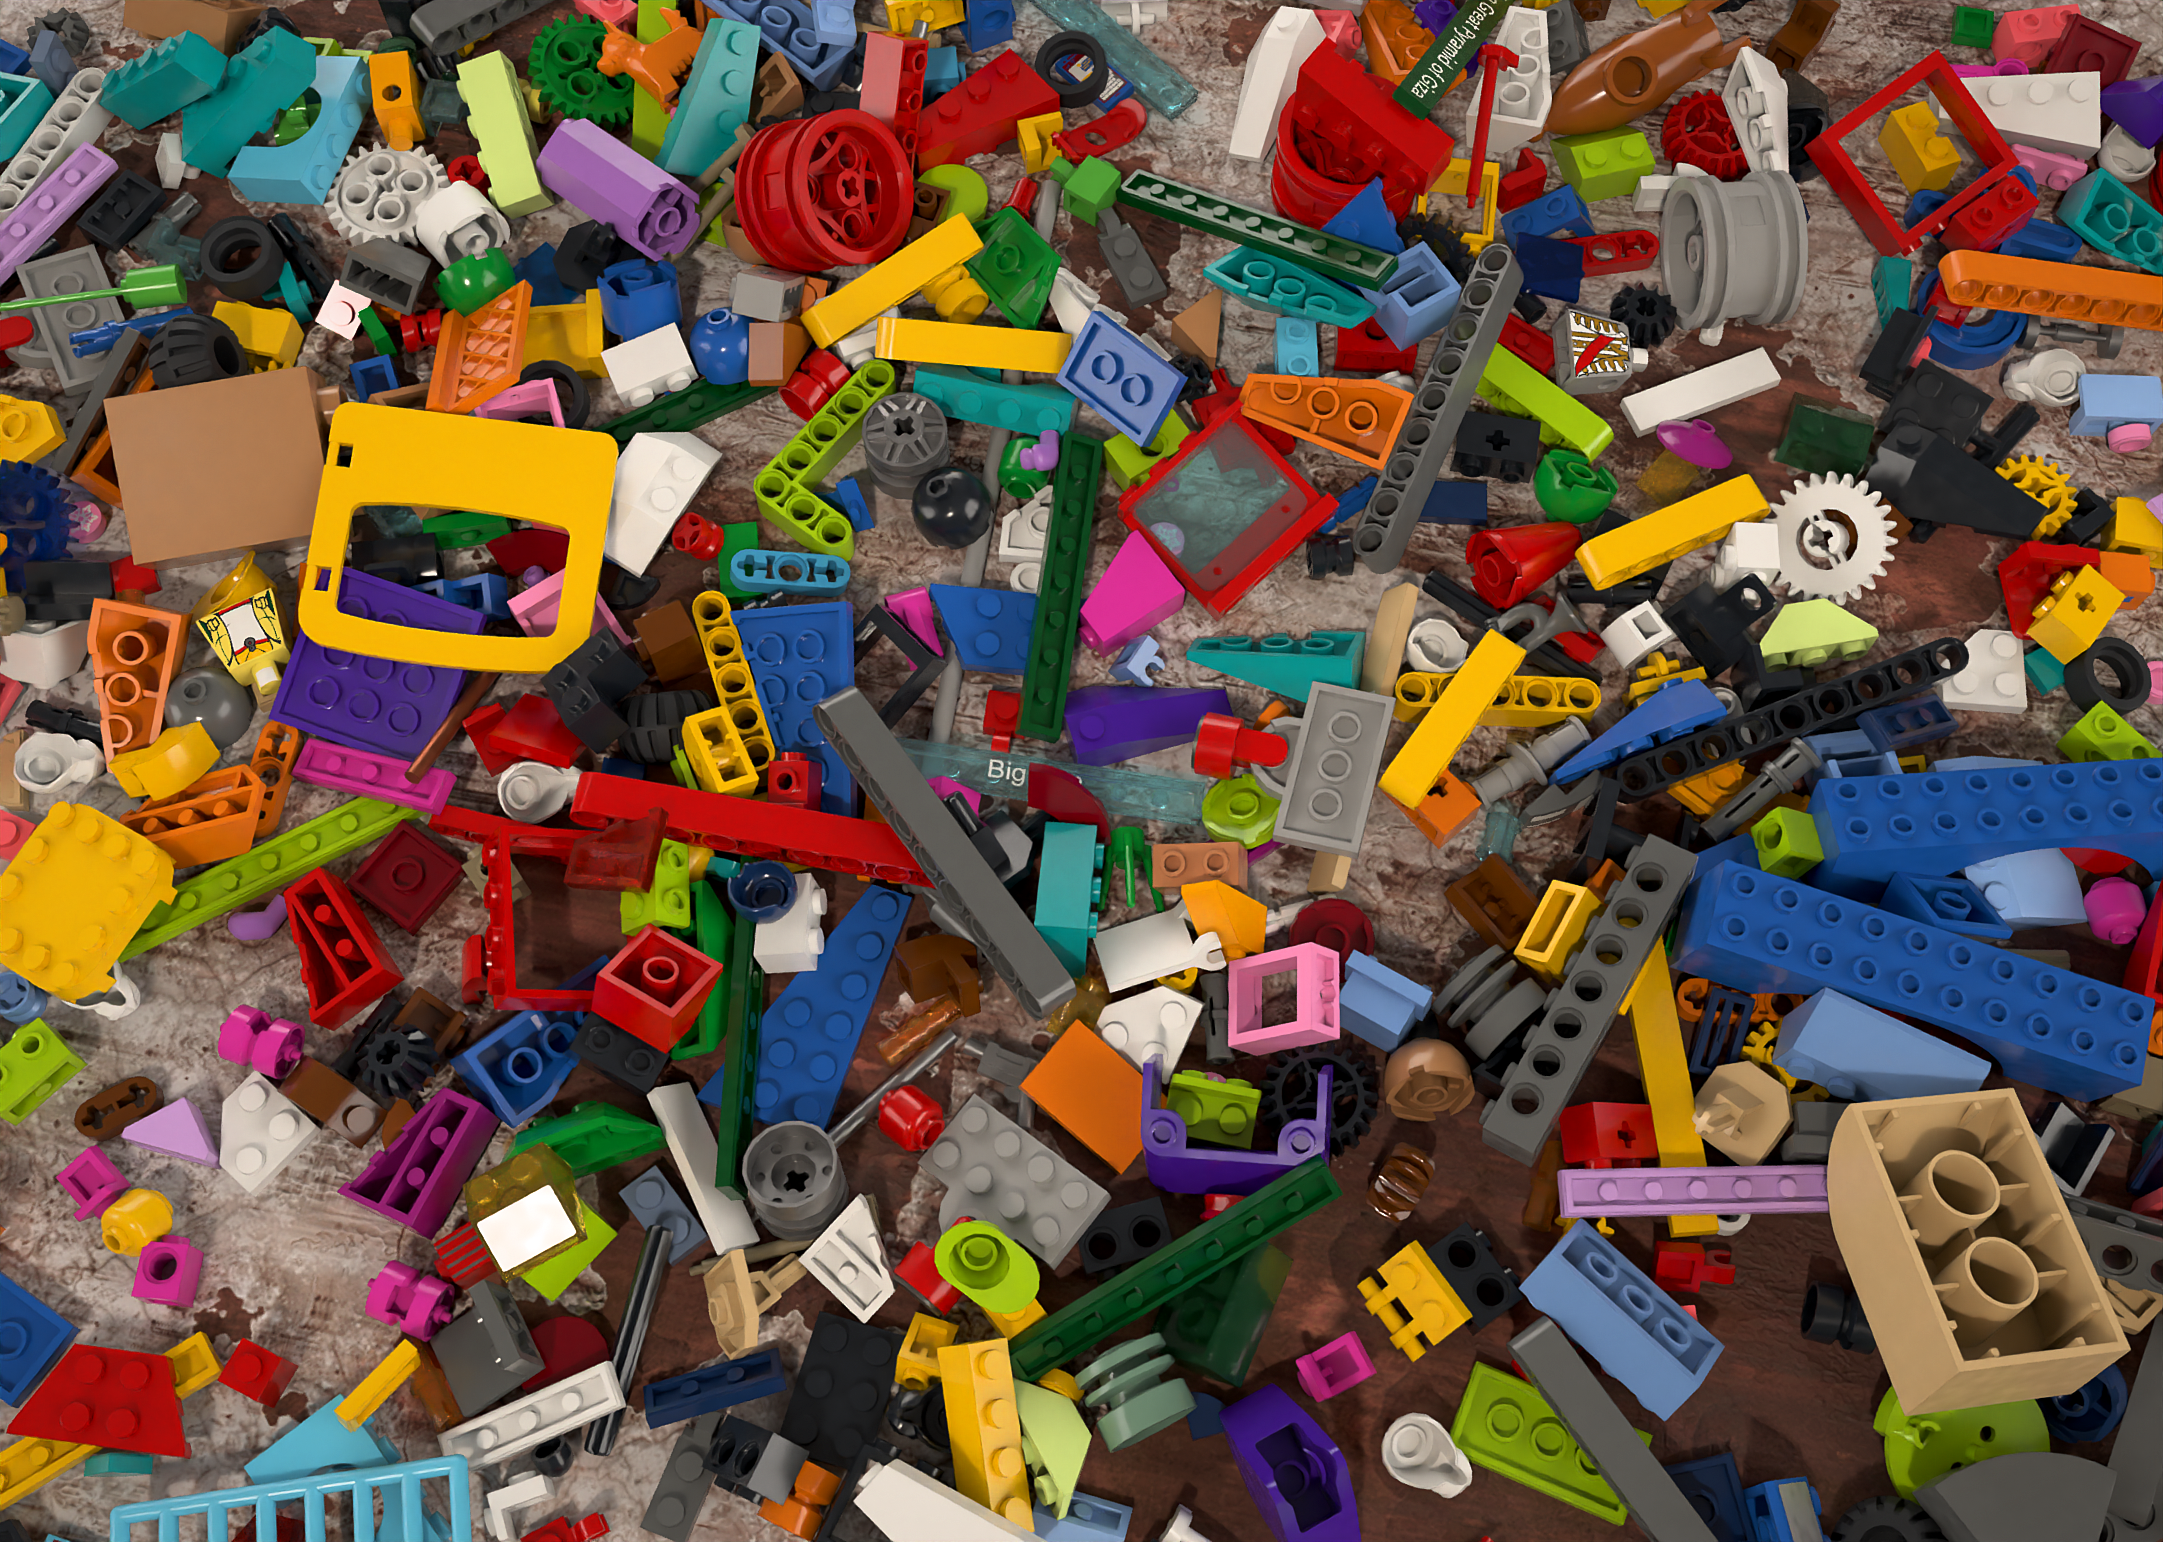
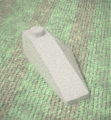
M1509 6L1495 44L1508 48L1514 54L1519 55L1520 58L1518 68L1508 66L1505 72L1498 68L1486 151L1505 153L1542 132L1552 106L1546 11ZM1484 71L1466 113V142L1469 148H1473Z
M1058 268L1048 298L1063 332L1072 334L1071 349L1091 312L1101 311L1168 362L1172 359L1147 333H1143L1139 337L1128 329L1125 324L1129 319L1122 313L1115 312L1105 305L1097 304L1100 296L1065 268Z
M25 620L23 627L13 632L11 636H0V673L12 680L32 683L33 687L38 689L58 686L60 680L77 674L88 651L87 634L90 620Z

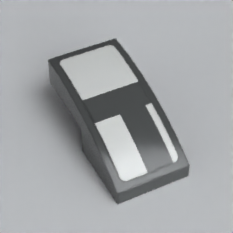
M1595 769L1567 795L1556 784H1553L1522 812L1516 824L1521 829L1537 827L1575 812L1587 803L1604 779V776Z

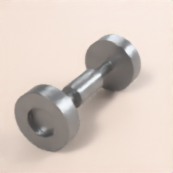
M2026 314L2027 323L2015 346L2019 349L2031 350L2037 341L2038 335L2052 336L2053 341L2082 344L2084 340L2097 342L2098 357L2114 360L2118 356L2123 344L2124 327L2102 324L2099 334L2087 333L2085 328L2063 325L2046 328L2040 327V315Z

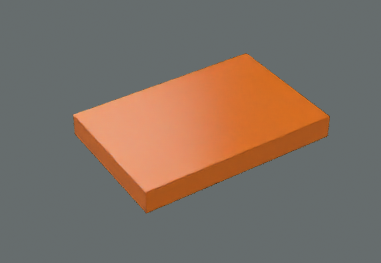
M1075 1019L1021 1082L1018 1088L1117 1175H1122L1143 1149L1140 1132L1143 1076L1080 1020ZM1161 1092V1109H1166L1167 1097Z

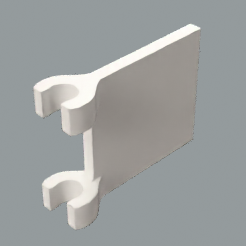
M1182 898L1177 906L1171 910L1098 932L1093 940L1109 991L1112 993L1191 967H1199L1209 971L1222 969L1226 966L1222 951L1218 950L1209 953L1212 950L1222 948L1217 933H1205L1193 944L1187 928L1195 930V927Z

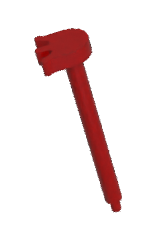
M1498 44L1482 45L1478 51L1477 62L1485 69L1466 189V197L1468 198L1467 208L1469 209L1475 208V201L1479 198L1498 68L1505 72L1508 66L1518 68L1519 55Z

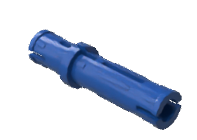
M183 306V308L120 323L110 320L104 322L103 327L69 333L70 345L88 342V344L72 349L77 358H82L86 355L112 350L114 343L122 336L127 326L141 332L149 340H152L160 327L172 318L194 313L189 306Z

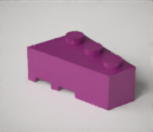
M443 1087L401 1128L404 1132L384 1152L381 1150L377 1151L369 1159L372 1164L352 1183L347 1181L337 1193L357 1206L432 1241L500 1119L481 1103Z

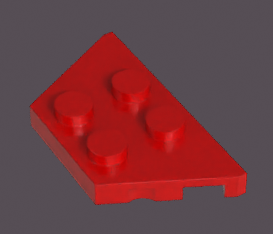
M76 1343L8 1425L6 1431L7 1434L184 1459H190L192 1454L191 1445L186 1442L181 1419L184 1416L181 1397L178 1396L175 1390L177 1377L173 1358L165 1355Z

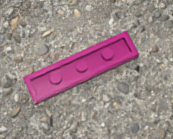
M308 738L291 773L297 781L439 816L457 779L451 771L431 767L419 784H413L404 776V773L413 762L313 738Z

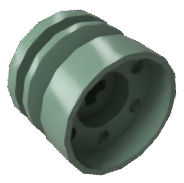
M1155 1333L1137 1340L1131 1339L1105 1351L1074 1378L1078 1390H1085L1099 1384L1101 1386L1086 1397L1084 1402L1087 1407H1096L1109 1403L1112 1408L1096 1424L1110 1453L1127 1448L1163 1430L1194 1411L1198 1406L1184 1378L1161 1382L1159 1375L1175 1362L1170 1354L1150 1360V1357L1166 1345L1161 1333Z

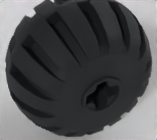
M199 313L176 316L160 327L149 345V368L153 372L152 378L155 385L159 386V390L249 375L248 360L245 358L244 354L246 353L242 344L239 343V338L233 330H230L227 324L216 317Z
M681 690L628 697L622 702L620 711L630 728L617 738L619 747L626 758L635 764L670 763V761L677 759L673 746L678 744L679 751L683 749L685 753L681 733L685 718L717 707L709 694L703 690Z
M1876 1496L1854 1504L1837 1521L1830 1538L1831 1542H1949L1941 1533V1528L1933 1518L1928 1516L1920 1505L1908 1499L1895 1496Z

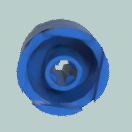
M631 259L613 264L604 269L605 277L603 279L598 276L597 284L605 327L612 333L622 335L624 342L674 322L678 330L682 329L684 314L677 270L670 262L659 260L658 266H646L645 259Z

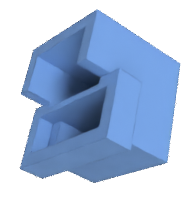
M1424 241L1396 256L1398 257L1399 268L1378 292L1357 285L1358 289L1366 297L1365 300L1377 306L1376 313L1372 316L1400 352L1448 325L1457 306L1462 289Z
M1862 729L1801 737V740L1815 753L1822 764L1817 770L1811 768L1803 775L1811 797L1819 779L1903 774L1895 751L1879 754Z
M1355 949L1345 963V979L1347 982L1339 993L1340 1026L1392 1055L1403 1046L1409 1032L1415 1026L1418 1019L1423 1021L1429 1011L1433 995L1432 988L1425 984L1421 986L1378 963L1377 958L1372 955L1367 957Z

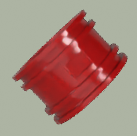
M1362 73L1379 88L1386 84L1395 91L1398 87L1385 78L1371 73ZM1295 91L1288 98L1281 111L1277 130L1276 155L1272 169L1270 190L1272 203L1278 217L1319 230L1378 176L1384 186L1381 193L1387 210H1392L1396 227H1399L1412 210L1415 192L1401 187L1396 180L1383 172L1368 167L1363 160L1350 152L1335 147L1330 140L1317 132L1301 126L1297 120L1292 118Z
M849 108L820 113L809 119H796L771 124L758 131L747 142L739 157L734 177V199L742 229L755 251L770 265L780 270L804 274L829 270L836 266L850 267L879 262L891 255L901 244L910 226L914 203V187L911 169L904 150L894 134L879 119L869 113Z

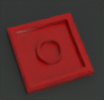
M525 693L489 734V747L565 769H570L587 747L584 742L566 727L552 700Z

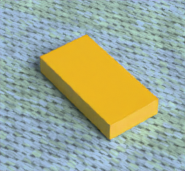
M404 1339L334 1410L338 1421L350 1433L355 1432L421 1365L418 1350L409 1341Z

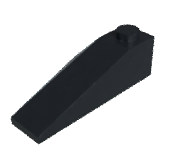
M1903 419L1899 421L1879 446L1865 478V481L1868 482L1866 496L1874 491H1880L1881 498L1878 503L1886 498L1906 519L1911 517L1932 521V526L1946 528L1947 523L1971 527L1974 533L2026 541L2048 513V507L1939 434Z

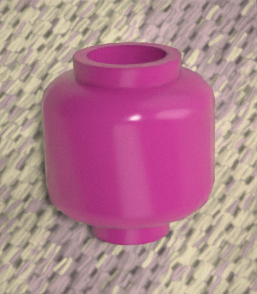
M2121 877L2105 878L2091 886L2083 901L2090 929L2096 937L2103 940H2111L2113 944L2117 945L2133 942L2139 937L2138 934L2141 932L2148 915V910L2143 894L2136 884L2125 881Z

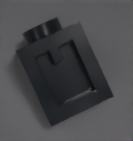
M2089 487L2083 488L2073 499L2078 503L2071 513L2074 517L2061 528L2064 536L2057 545L2076 544L2079 547H2083L2101 534L2116 515L2102 497L2096 495Z

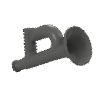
M1561 591L1556 594V606L1550 617L1547 611L1540 605L1523 602L1501 616L1484 621L1488 631L1492 628L1506 637L1504 633L1525 619L1532 620L1534 629L1515 643L1527 650L1526 655L1557 634L1568 631L1583 634L1589 632L1587 625L1577 610Z

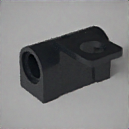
M435 533L351 542L352 569L404 587L445 579L444 551Z
M1750 573L1720 596L1706 580L1660 615L1698 664L1704 667L1705 673L1712 680L1737 663L1750 644L1756 643L1746 628L1777 606V601L1758 576ZM1745 588H1750L1759 595L1761 599L1760 607H1754L1746 600L1744 595Z

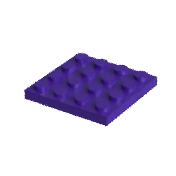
M346 566L343 567L337 601V609L340 613L410 628L479 636L482 634L488 617L483 613ZM322 569L315 590L328 591L331 570ZM301 628L268 718L355 749L413 762L456 705L468 670L397 662L322 647L307 637Z

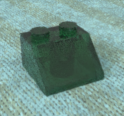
M1795 392L1773 461L1826 478L1827 473L1833 471L1836 473L1839 482L1843 480L1845 474H1851L1854 481L1864 465L1875 430L1873 417Z

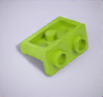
M1183 1070L1182 1075L1173 1074L1166 1109L1177 1112L1183 1118L1187 1126L1188 1141L1224 1148L1250 1150L1257 1107L1262 1091L1252 1089V1083L1245 1080L1227 1079L1226 1083L1208 1080V1075L1203 1072Z

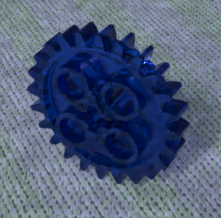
M2 459L0 465V526H13L17 522L29 525L45 522V527L40 529L8 528L6 532L0 531L8 539L7 547L0 555V567H4L7 591L21 594L22 587L27 589L23 568L26 561L60 560L61 557L73 559L74 555L66 549L67 543H79V539L70 535L69 532L70 529L80 526V522L69 519V514L76 511L78 507L77 505L64 503L71 492L64 488H57L61 479L52 475L47 476V469L38 466L32 468L31 463L20 460L16 464L13 461ZM33 497L34 507L30 513H27V503ZM35 538L36 548L30 554L28 546L31 539Z

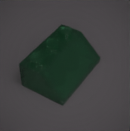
M1197 1223L1195 1228H1197L1198 1226H1200V1225H1202V1224H1201V1223ZM1265 1241L1164 1302L1149 1335L1161 1333L1166 1343L1164 1348L1155 1355L1161 1357L1170 1354L1175 1360L1174 1364L1207 1379L1241 1388L1294 1260Z

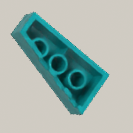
M276 25L263 36H258L241 53L235 54L226 64L216 89L181 108L183 111L182 161L223 179L230 172V167L227 163L234 156H238L242 146H250L247 142L257 131L265 134L273 125L278 108L286 111L316 79V46Z

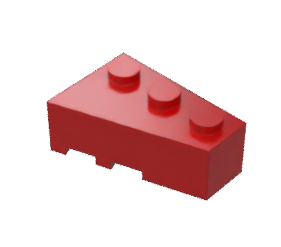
M318 866L283 892L293 941L299 948L303 969H300L302 983L307 985L311 1008L308 1011L312 1023L335 1031L405 980L340 877Z

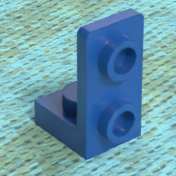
M1571 184L1501 218L1508 247L1512 251H1515L1520 246L1532 244L1563 228L1566 231L1573 230L1579 238L1596 235L1587 204Z

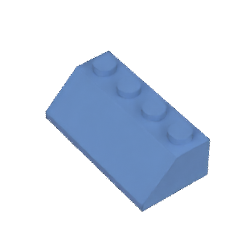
M700 0L723 19L761 26L759 46L771 55L776 51H781L791 69L820 91L830 92L842 82L840 80L849 61L854 59L857 43L854 44V47L816 42L812 10L798 0Z
M1824 987L1784 1016L1771 1062L1786 1069L1787 1073L1792 1077L1810 1080L1827 1088V1091L1833 1096L1851 1099L1857 1103L1976 1092L1990 1072L1992 1064L1828 987Z
M1582 1218L1571 1227L1519 1287L1537 1310L1545 1312L1553 1319L1572 1342L1581 1345L1599 1361L1602 1369L1608 1375L1621 1381L1636 1395L1644 1408L1655 1412L1664 1422L1700 1387L1725 1348L1718 1339Z

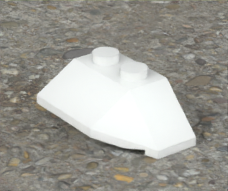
M689 432L636 433L617 461L604 556L640 578L723 454Z

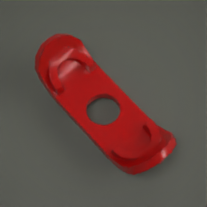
M1124 99L1112 110L1108 111L1106 115L1069 132L1067 130L1063 131L1061 134L1053 131L1050 134L1052 146H1056L1057 150H1061V154L1065 156V159H1072L1073 163L1082 164L1088 155L1098 158L1130 143L1142 132L1147 123L1146 108L1138 100ZM1097 133L1105 139L1106 143L1103 145L1091 144L1087 141L1085 135Z

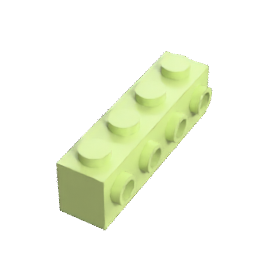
M500 50L456 65L461 79L456 82L462 100L468 103L471 113L470 116H467L468 126L473 136L479 140L481 151L477 153L478 160L485 174H489L492 187L488 188V194L495 209L501 210L513 220L555 205L551 190L542 183V173L536 167V161L540 153L513 63Z

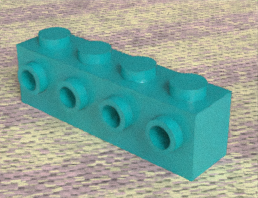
M189 30L174 38L169 36L159 47L155 49L148 48L140 58L136 60L133 58L129 59L117 71L112 69L105 76L101 84V88L105 91L99 104L136 129L141 130L214 91L229 58L212 47L204 37Z

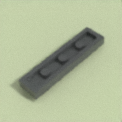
M127 326L122 336L114 343L108 362L103 371L96 376L93 382V389L83 407L74 416L73 425L66 436L67 441L58 446L54 453V460L50 468L70 481L72 480L69 477L107 425L103 399L128 395L149 365L148 351L151 340L141 332Z

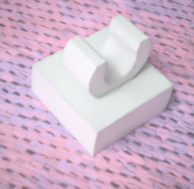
M163 133L155 157L162 188L178 189L182 176L188 179L199 178L201 169L182 161V145L179 134Z

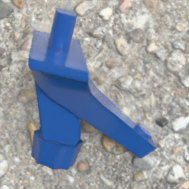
M846 475L844 478H841L840 482H836V491L813 493L835 511L846 515L856 532L875 528L859 490L857 479L853 476Z

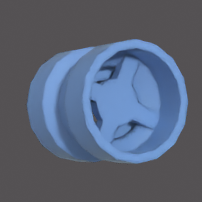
M14 971L0 973V1015L16 1025H24L41 1017L47 1005V997L43 989Z

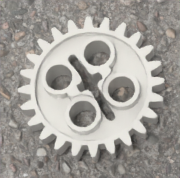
M374 142L372 152L368 153L365 148L359 147L360 157L357 159L347 154L345 157L349 165L347 167H340L337 173L339 177H335L330 187L331 189H329L326 196L327 203L324 204L334 230H338L343 241L350 239L353 247L378 237L385 238L403 247L406 242H410L415 248L419 247L416 231L418 219L415 216V210L422 201L430 200L435 194L451 186L443 164H438L434 154L427 156L422 146L414 151L412 148L407 151H396L390 147L389 143L387 149H381L380 144Z

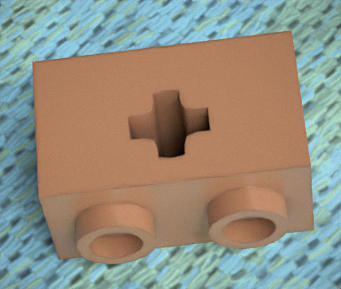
M1239 842L1153 844L1152 887L1162 895H1181L1182 885L1211 880H1219L1243 894L1248 893V851Z

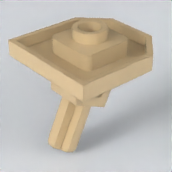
M1750 1061L1717 1066L1694 1098L1696 1112L1692 1116V1121L1696 1124L1694 1131L1740 1166H1761L1794 1121L1789 1089Z
M743 1249L732 1250L703 1276L709 1301V1315L715 1327L718 1344L730 1360L743 1358L758 1346L759 1315L782 1298L781 1294L806 1275V1267L798 1261L800 1257L794 1253L786 1255L765 1272L761 1270L749 1273Z

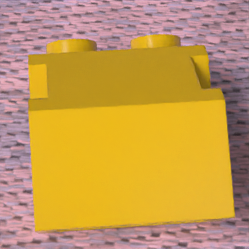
M1553 880L1513 954L1538 979L1550 984L1554 977L1564 984L1568 977L1563 975V972L1574 951L1583 952L1588 943L1584 939V935L1592 918L1595 915L1602 918L1607 908L1588 888ZM1618 921V923H1619L1620 925H1622L1623 927H1626V928H1634V927H1635V926H1631V925H1627V924L1620 923V922ZM1661 937L1617 1014L1625 1016L1664 941ZM1604 953L1597 957L1604 964L1619 962L1616 956L1609 953Z

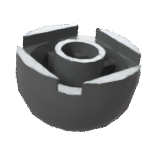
M214 666L190 668L179 674L171 682L164 706V718L169 728L181 727L200 721L216 748L223 750L236 743L249 729L251 724L249 716L251 714V706L253 707V699L247 688L238 683L231 673L223 668Z

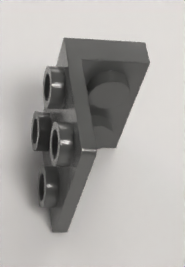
M1562 0L1541 9L1547 12L1550 76L1564 70L1569 75L1579 63L1591 55L1585 21L1571 0Z
M485 1279L468 1289L475 1303L472 1310L430 1339L431 1346L463 1416L468 1418L473 1417L546 1368L510 1289Z

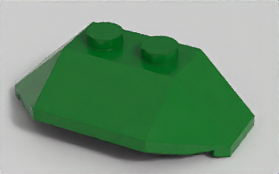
M704 880L689 884L690 926L684 929L666 925L659 927L664 932L724 965L720 977L694 1024L668 1052L670 1057L676 1061L713 1052L727 1035L735 926L710 884Z
M587 1101L574 1106L571 1109V1114L556 1119L553 1116L541 1117L530 1122L528 1129L517 1132L485 1191L487 1198L499 1208L521 1200L545 1186H550L552 1189L669 1147L660 1127L606 1102L598 1104L597 1101Z

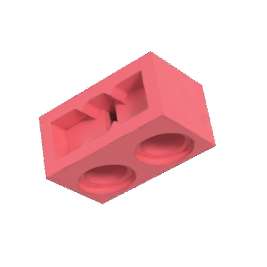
M2078 4L2005 12L1993 33L1990 44L1996 63L2004 58H2016L2024 62L2028 68L2047 66L2070 15L2075 13L2081 15Z

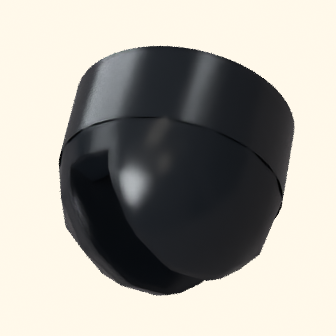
M563 1435L537 1445L531 1453V1459L537 1469L549 1477H561L567 1473L572 1466L574 1456L570 1445Z

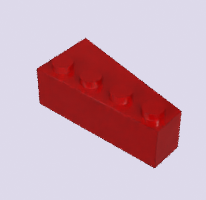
M1326 36L1299 67L1292 118L1297 120L1304 128L1313 130L1330 140L1335 147L1346 150L1363 160L1368 167L1379 170L1396 180L1401 187L1412 190L1423 197L1449 166L1455 140L1428 118L1420 120L1410 111L1408 112L1400 103L1393 99L1392 94L1395 91L1386 84L1382 88L1377 87L1362 74L1366 68L1354 58L1349 63L1334 51L1338 45Z
M1009 48L920 111L918 144L915 152L913 175L919 179L927 170L939 165H963L968 157L978 153H982L983 156L996 151L997 145L1013 138L1017 140V120L1060 111V95Z

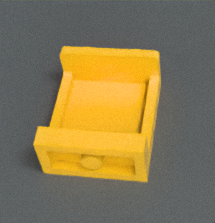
M598 289L586 290V303L530 307L521 371L529 364L541 360H555L570 366L581 379L610 377L601 352L609 349V330L605 327Z

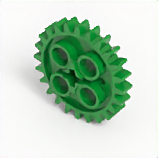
M569 14L565 24L556 18L552 28L545 25L540 36L535 37L527 59L530 62L527 75L533 77L530 85L531 89L541 90L538 102L550 101L552 103L548 112L550 115L560 110L563 113L562 121L567 118H573L576 121L586 118L598 127L602 123L606 130L611 132L615 122L623 128L626 126L629 118L633 119L635 80L624 72L615 77H608L597 68V62L603 55L596 51L603 53L602 43L605 40L604 35L608 34L603 22L599 19L596 24L590 22L588 15L584 14L581 22L578 23L574 16ZM561 57L567 58L570 61L563 60ZM609 84L615 85V86L618 87L619 89L613 88V87H612L611 85H609ZM574 90H577L583 93L584 95L577 94Z

